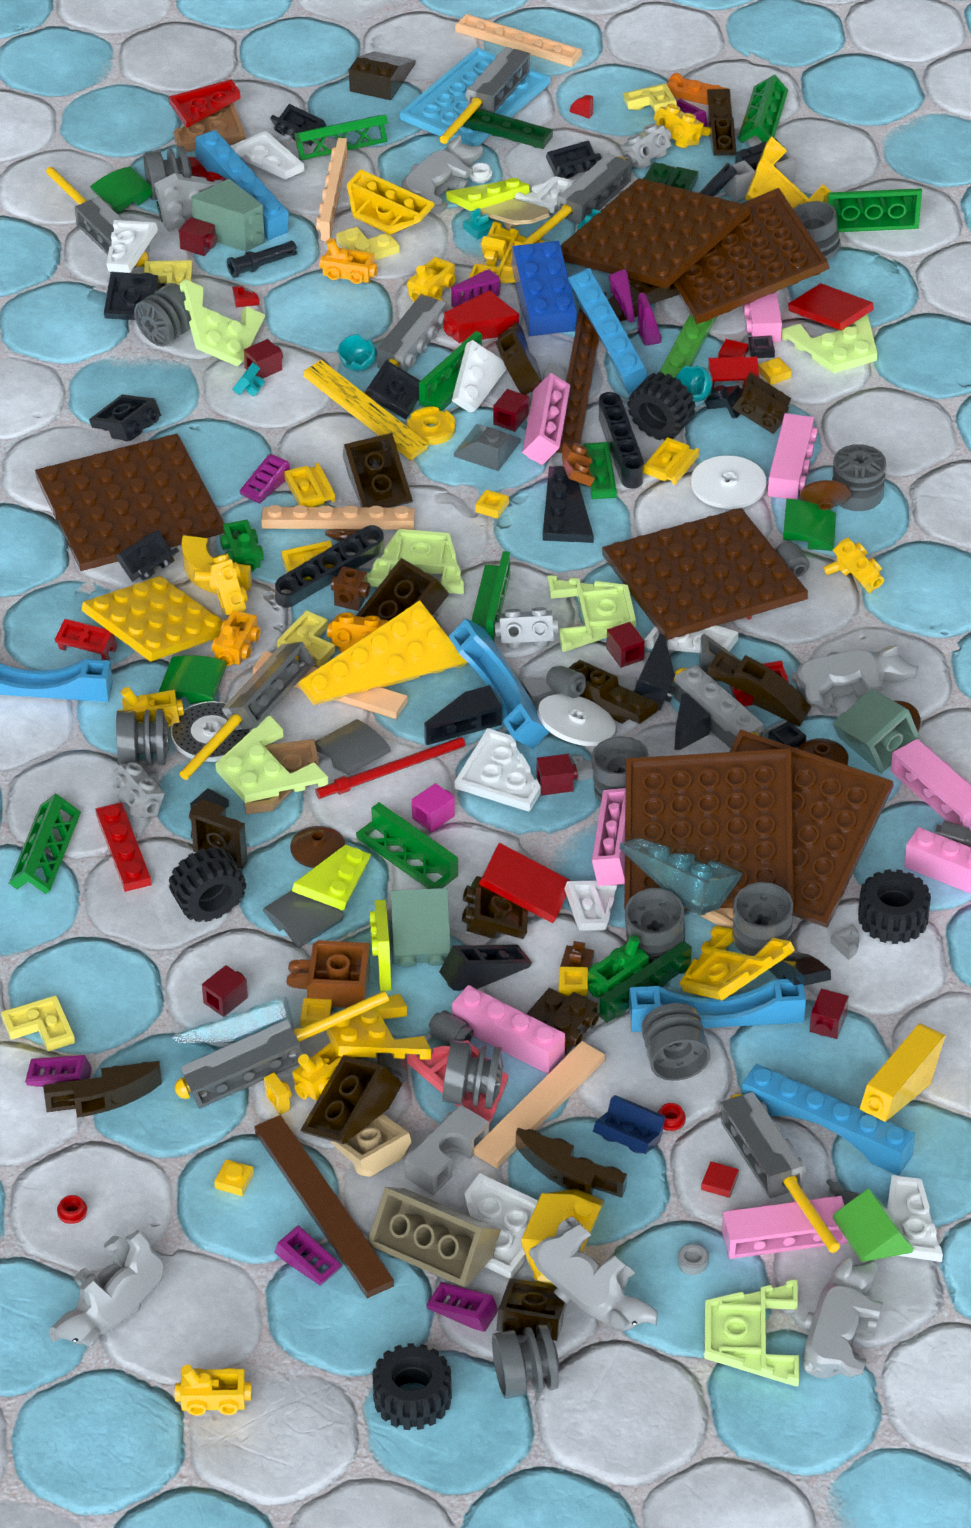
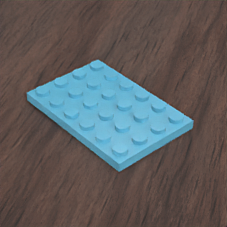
M478 47L475 48L400 111V120L441 136L466 109L468 105V100L465 97L467 88L485 71L487 65L493 62L496 55ZM530 69L529 74L495 113L512 118L550 85V76ZM461 127L449 141L460 135L463 144L479 146L491 134Z

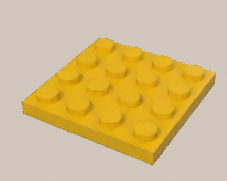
M161 576L84 601L81 610L150 662L214 640L215 637L219 636L223 623L218 616L212 614L200 603L194 601L182 590H179Z

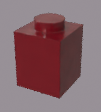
M190 217L179 229L180 249L205 256L217 243L215 225Z
M269 339L244 349L245 369L247 370L252 363L260 367L255 376L264 379L282 370V350Z
M506 389L493 405V425L516 432L529 415V396Z
M631 622L607 629L606 649L620 668L644 660L645 641Z
M569 753L536 758V777L541 786V796L573 792V780H578L576 764H571Z
M225 965L202 983L203 1003L225 1017L248 998L245 976L241 972L234 971Z
M821 988L811 1012L809 1032L838 1039L847 1016L849 996Z

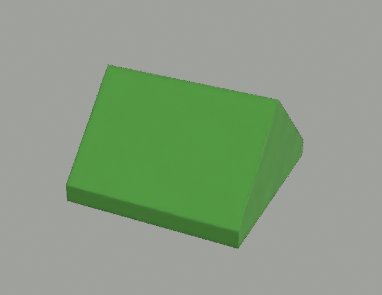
M869 1188L834 1213L832 1217L861 1262L909 1254L914 1250L887 1208Z

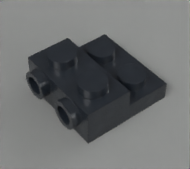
M110 272L104 317L107 319L135 320L134 309L136 304L159 290L158 275L151 273Z
M122 394L92 416L89 421L92 428L109 430L112 439L131 441L139 436L143 429L156 423L161 413L155 398Z

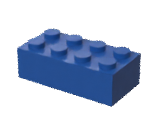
M552 241L512 246L511 266L528 336L576 331L577 310L560 242Z

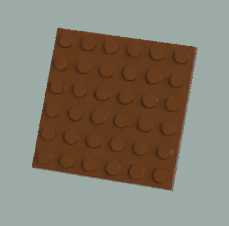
M638 178L612 202L606 205L601 210V213L592 217L590 221L578 229L576 233L560 246L565 262L609 274L625 269L628 273V279L667 289L751 214L749 205Z
M779 188L741 203L750 206L751 214L672 284L697 325L830 269L827 259Z
M178 433L35 470L36 479L80 571L118 562L115 557L117 554L156 530H159L170 548L182 545L183 535L209 538L223 534V524L225 523Z
M742 508L732 509L728 512L686 522L682 525L661 529L657 532L640 535L636 538L615 542L602 547L603 557L622 583L628 585L629 592L658 629L659 633L665 635L666 640L808 599V590Z
M740 729L729 752L789 748L792 750L793 916L828 928L893 789V781Z
M791 748L626 758L624 909L632 896L639 891L649 888H662L673 892L680 898L684 910L733 908L734 899L738 892L747 885L758 882L773 883L782 887L790 894L794 904L793 767Z

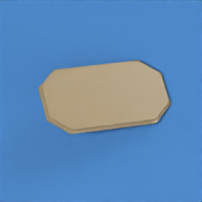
M510 199L482 208L481 215L487 214L489 218L503 221L506 229L509 230L522 224H532L550 217V210L546 207Z

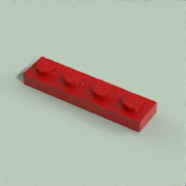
M122 802L95 808L97 820L124 892L151 886V877Z

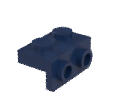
M614 1095L610 1100L608 1112L595 1121L593 1132L601 1135L607 1141L625 1145L635 1153L647 1154L660 1142L666 1117Z

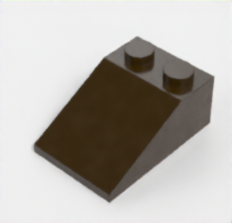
M376 51L359 56L349 68L350 92L392 100L415 66L416 60Z
M392 433L344 444V463L361 507L380 506L382 508H391L413 502Z
M401 558L356 616H377L380 620L390 621L418 601H421L428 612L434 615L449 593L436 578Z
M343 1055L300 1131L308 1135L345 1144L389 1109L402 1083L382 1065Z

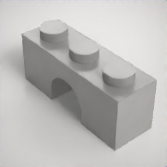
M787 150L775 163L774 167L793 183L795 182L796 158ZM745 160L732 164L738 173L724 186L726 193L735 202L745 199L755 173L754 169Z
M462 1105L453 1113H448L442 1123L434 1131H430L416 1149L410 1150L404 1160L405 1178L434 1196L452 1178V1158L446 1154L459 1152L471 1159L474 1156V1147L489 1133V1121Z

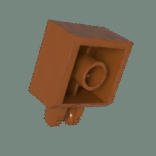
M318 940L313 943L311 960L300 959L289 962L288 969L292 974L287 975L286 983L292 988L307 989V998L332 999V1007L347 1008L365 1000L370 973V944Z

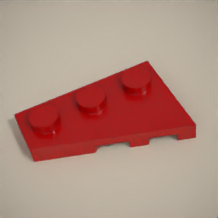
M230 79L169 96V104L185 127L188 128L241 99L238 87Z

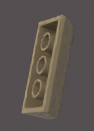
M385 1187L368 1243L378 1250L462 1287H467L492 1259L501 1229L408 1189Z

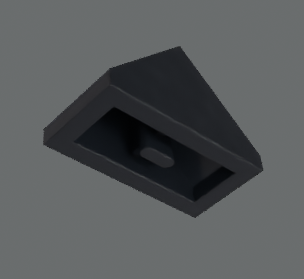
M682 693L675 729L674 750H681L710 734L711 715L688 694Z

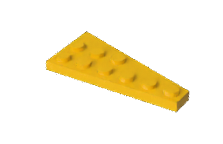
M418 601L300 680L298 686L311 703L317 705L343 698L346 695L358 692L359 694L373 688H383L414 680L423 675L444 672L446 669L464 667L468 662L458 653L449 637L421 601Z

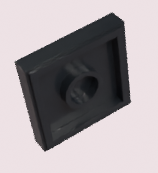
M386 360L366 389L365 394L406 420L419 401L420 380Z

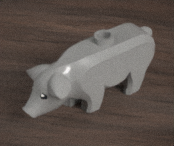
M457 136L449 142L444 150L430 154L420 164L416 163L412 167L411 172L403 179L401 188L434 202L435 206L431 211L442 213L447 208L448 203L443 202L439 196L445 193L447 189L456 190L468 187V181L465 179L473 172V168L469 166L483 155L482 146L463 144L461 136Z
M897 645L885 647L879 652L868 650H852L842 653L831 652L825 657L802 663L798 667L797 672L793 673L792 681L797 684L798 692L806 699L807 703L814 704L826 715L837 711L836 706L833 704L832 696L844 697L855 694L858 699L871 689L880 692L883 690L881 682H900L915 678L919 666L907 663L898 655Z
M574 1217L563 1220L554 1237L546 1238L530 1249V1257L533 1259L537 1269L557 1287L554 1293L565 1303L568 1304L572 1300L587 1314L619 1331H627L643 1323H652L657 1326V1310L638 1298L626 1296V1285L629 1278L636 1274L635 1271L619 1260L614 1254L600 1265L592 1257L581 1253L580 1248L591 1234Z
M136 1230L134 1233L127 1235L125 1240L119 1236H112L104 1244V1248L112 1256L113 1264L104 1268L98 1276L91 1273L87 1268L81 1269L75 1275L74 1280L80 1288L77 1307L75 1310L65 1313L49 1329V1337L52 1342L66 1339L77 1345L91 1347L97 1342L100 1335L115 1329L129 1315L135 1314L140 1309L141 1302L160 1282L164 1271L162 1258L151 1249L150 1241L142 1231Z
M851 1258L841 1262L836 1267L827 1285L823 1288L815 1313L808 1312L803 1329L809 1331L803 1353L805 1372L818 1378H829L840 1374L851 1378L854 1375H863L867 1359L859 1358L858 1355L853 1354L851 1346L854 1342L855 1334L874 1336L883 1302L874 1301L865 1295L878 1272V1265L874 1260L861 1265H853Z

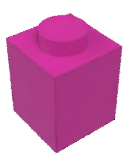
M436 783L412 799V819L429 832H433L455 816L454 796L450 791L444 790Z

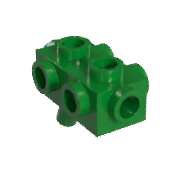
M248 519L223 524V535H220V544L222 550H228L225 554L228 553L229 559H232L233 563L250 565L251 573L256 568H261L260 561L264 560L263 549L261 545L257 546V533L255 529H251Z
M631 935L627 943L620 948H615L609 956L591 966L588 970V990L595 998L603 996L649 965V956L644 950L638 948L640 943L639 937Z

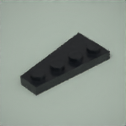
M549 466L543 541L593 543L594 535L579 483L568 478L563 466Z

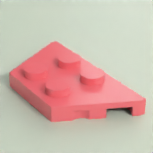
M471 1044L472 1057H478L480 1050ZM450 1046L432 1048L431 1059L427 1060L420 1059V1055H407V1063L443 1094ZM503 1071L500 1092L492 1109L485 1108L486 1095L480 1094L478 1107H474L471 1092H466L462 1104L455 1105L457 1107L460 1105L466 1107L489 1121L490 1126L507 1086L509 1075Z

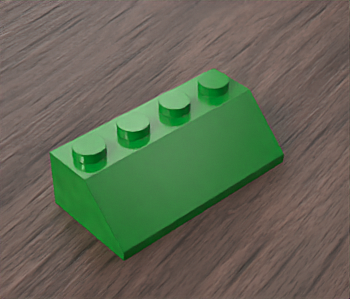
M922 188L829 192L824 196L823 202L832 205L836 210L837 229L839 232L919 229Z

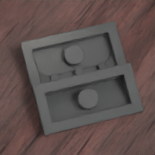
M358 719L315 741L317 752L331 758L333 768L347 775L391 752L388 743L375 730Z
M292 890L262 910L279 932L284 929L298 948L326 932L344 918L339 909L295 893Z

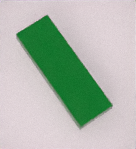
M585 443L586 452L592 458L589 471L595 478L590 487L591 499L617 498L609 443Z

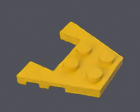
M771 137L765 145L745 199L748 201L779 188L791 207L795 208L807 202H823L824 196L831 191L822 184L810 198L802 193L774 167L775 163L787 150Z
M494 221L488 237L505 240L508 248L499 267L475 263L469 278L490 269L500 278V283H515L511 266L512 246L520 245L526 237L519 235L518 230L511 228L509 231L502 228L501 223ZM539 240L536 243H543L545 241Z
M714 926L710 932L712 935L709 942L704 941L701 946L703 953L698 960L693 959L679 984L684 992L722 1001L792 954L795 949L791 941L772 938L755 956L726 951L725 949L733 942V929Z
M400 994L389 996L388 1002L325 1030L338 1056L376 1058V1053H391L394 1058L405 1059V1054H420V1059L427 1060L431 1059V1048L424 1036L396 1040L392 1037L383 1019L407 1016V1005Z

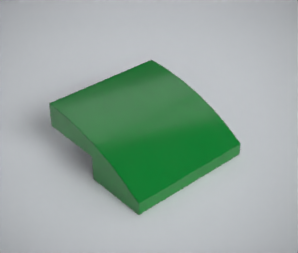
M131 166L113 171L90 186L92 191L105 203H108L117 214L132 202L139 206L152 195V186Z
M786 498L783 540L808 541V549L832 551L834 549L836 513L830 509L821 510L817 504Z
M184 655L171 657L159 692L175 690L176 698L186 697L190 704L214 701L227 664L224 660L207 656Z

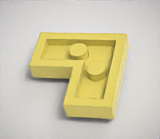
M666 83L622 93L628 110H640L644 106L651 105L656 113L660 107H667L668 104L677 106L676 99Z
M358 227L336 233L337 242L342 248L374 253L375 260L399 253V244L388 233L380 234L370 239H367Z
M192 260L145 261L144 273L158 275L159 283H176L180 286L184 279L192 282Z
M307 610L277 640V648L283 644L303 642L308 647L309 653L315 661L314 665L318 667L323 666L335 653V644L319 638L327 629L328 620Z
M56 995L1 1012L3 1023L11 1040L39 1031L47 1052L75 1043L74 1034Z

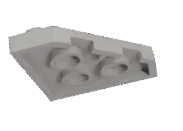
M174 173L154 183L163 223L167 231L180 228L190 217L193 218L191 196L223 181L215 180L210 182L206 178L196 176L184 178L182 174Z

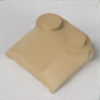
M382 1114L345 1144L330 1142L353 1162L357 1174L371 1177L393 1163L402 1160L408 1153L411 1138L408 1131Z

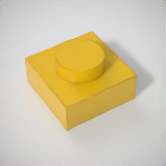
M780 357L758 364L759 374L770 385L791 378L792 370Z
M486 489L475 504V512L499 519L509 504V496Z
M559 967V993L570 996L575 992L581 996H587L588 967Z
M303 998L300 1018L301 1027H306L324 1017L330 1016L332 1013V999Z
M275 1073L265 1076L266 1098L279 1115L290 1111L289 1098L292 1096L288 1084L285 1081L281 1082Z
M226 1159L214 1181L215 1189L243 1197L254 1176V1167Z

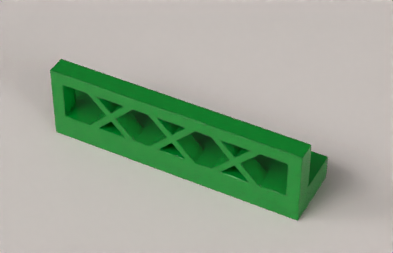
M775 74L753 88L738 136L741 143L755 135L762 142H767L771 137H775L788 89Z
M386 114L294 133L299 160L331 154L332 149L322 144L326 137L345 138L348 132L355 131L361 136L356 144L347 142V150L388 142L384 125L388 124ZM379 126L381 138L373 140L366 135L370 127ZM311 140L317 144L312 153L304 155L302 142ZM320 147L324 149L323 151L317 152Z
M475 331L419 382V405L423 407H438L439 411H443L452 403L466 344L473 340L482 346V333Z
M508 551L502 552L499 566L485 564L471 620L485 628L494 642L496 638L495 622L500 621V613L502 612L510 579V552Z
M56 793L39 806L8 884L18 890L29 882L43 893H48L52 888L81 811ZM60 809L71 816L68 822H63L59 812ZM52 829H58L62 838L61 841H55ZM50 848L54 857L53 861L47 860L44 849ZM36 869H43L46 877L45 881L35 875Z
M380 802L371 808L372 821L356 832V838L427 889L444 888L458 877V857ZM377 830L384 835V838H371L368 835ZM387 846H400L404 849V852H391L387 849ZM418 859L423 862V866H411L407 863V860ZM438 873L443 877L433 882L426 877V874Z

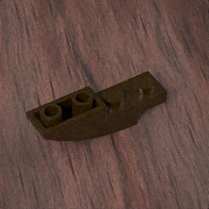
M707 89L708 127H710V143L713 156L735 155L736 141L730 89Z
M636 280L629 283L635 317L638 316L639 293H644L650 304L678 295L672 284L666 289ZM614 296L610 297L608 302L620 322L627 320Z
M515 322L499 334L498 340L495 342L501 358L519 392L527 395L533 392L543 380L536 358L529 351L523 329Z
M719 650L708 667L707 675L753 696V705L786 721H790L799 727L811 710L812 706L807 703L806 699L791 684L770 668L747 655L740 661Z
M582 660L573 663L569 667L585 676L586 687L580 696L599 705L611 715L613 720L621 724L629 719L641 724L658 711L657 702L620 686L618 677Z
M159 1061L101 1068L102 1077L87 1078L43 1085L46 1112L76 1109L77 1118L107 1112L127 1105L145 1096L162 1084Z
M517 1128L515 1147L535 1169L548 1179L568 1190L578 1189L592 1195L593 1190L596 1189L621 1198L623 1197L626 1190L627 1174L623 1173L620 1169L613 1166L605 1167L595 1164L585 1157H574V1145L569 1144L564 1139H552L541 1135L533 1129L524 1130Z

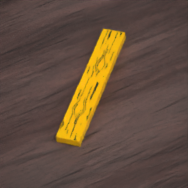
M319 360L304 370L303 377L378 436L392 433L397 450L410 461L428 449L429 443L324 361Z

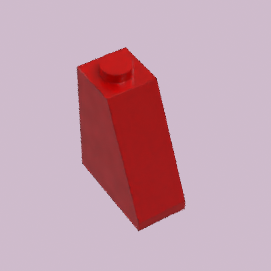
M489 290L444 312L443 328L444 332L458 343H463L475 331L482 333V340L497 338L499 334L515 322L519 324V313Z

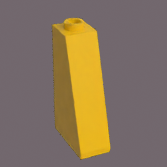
M919 1023L869 1081L860 1110L886 1122L930 1086L946 1035Z

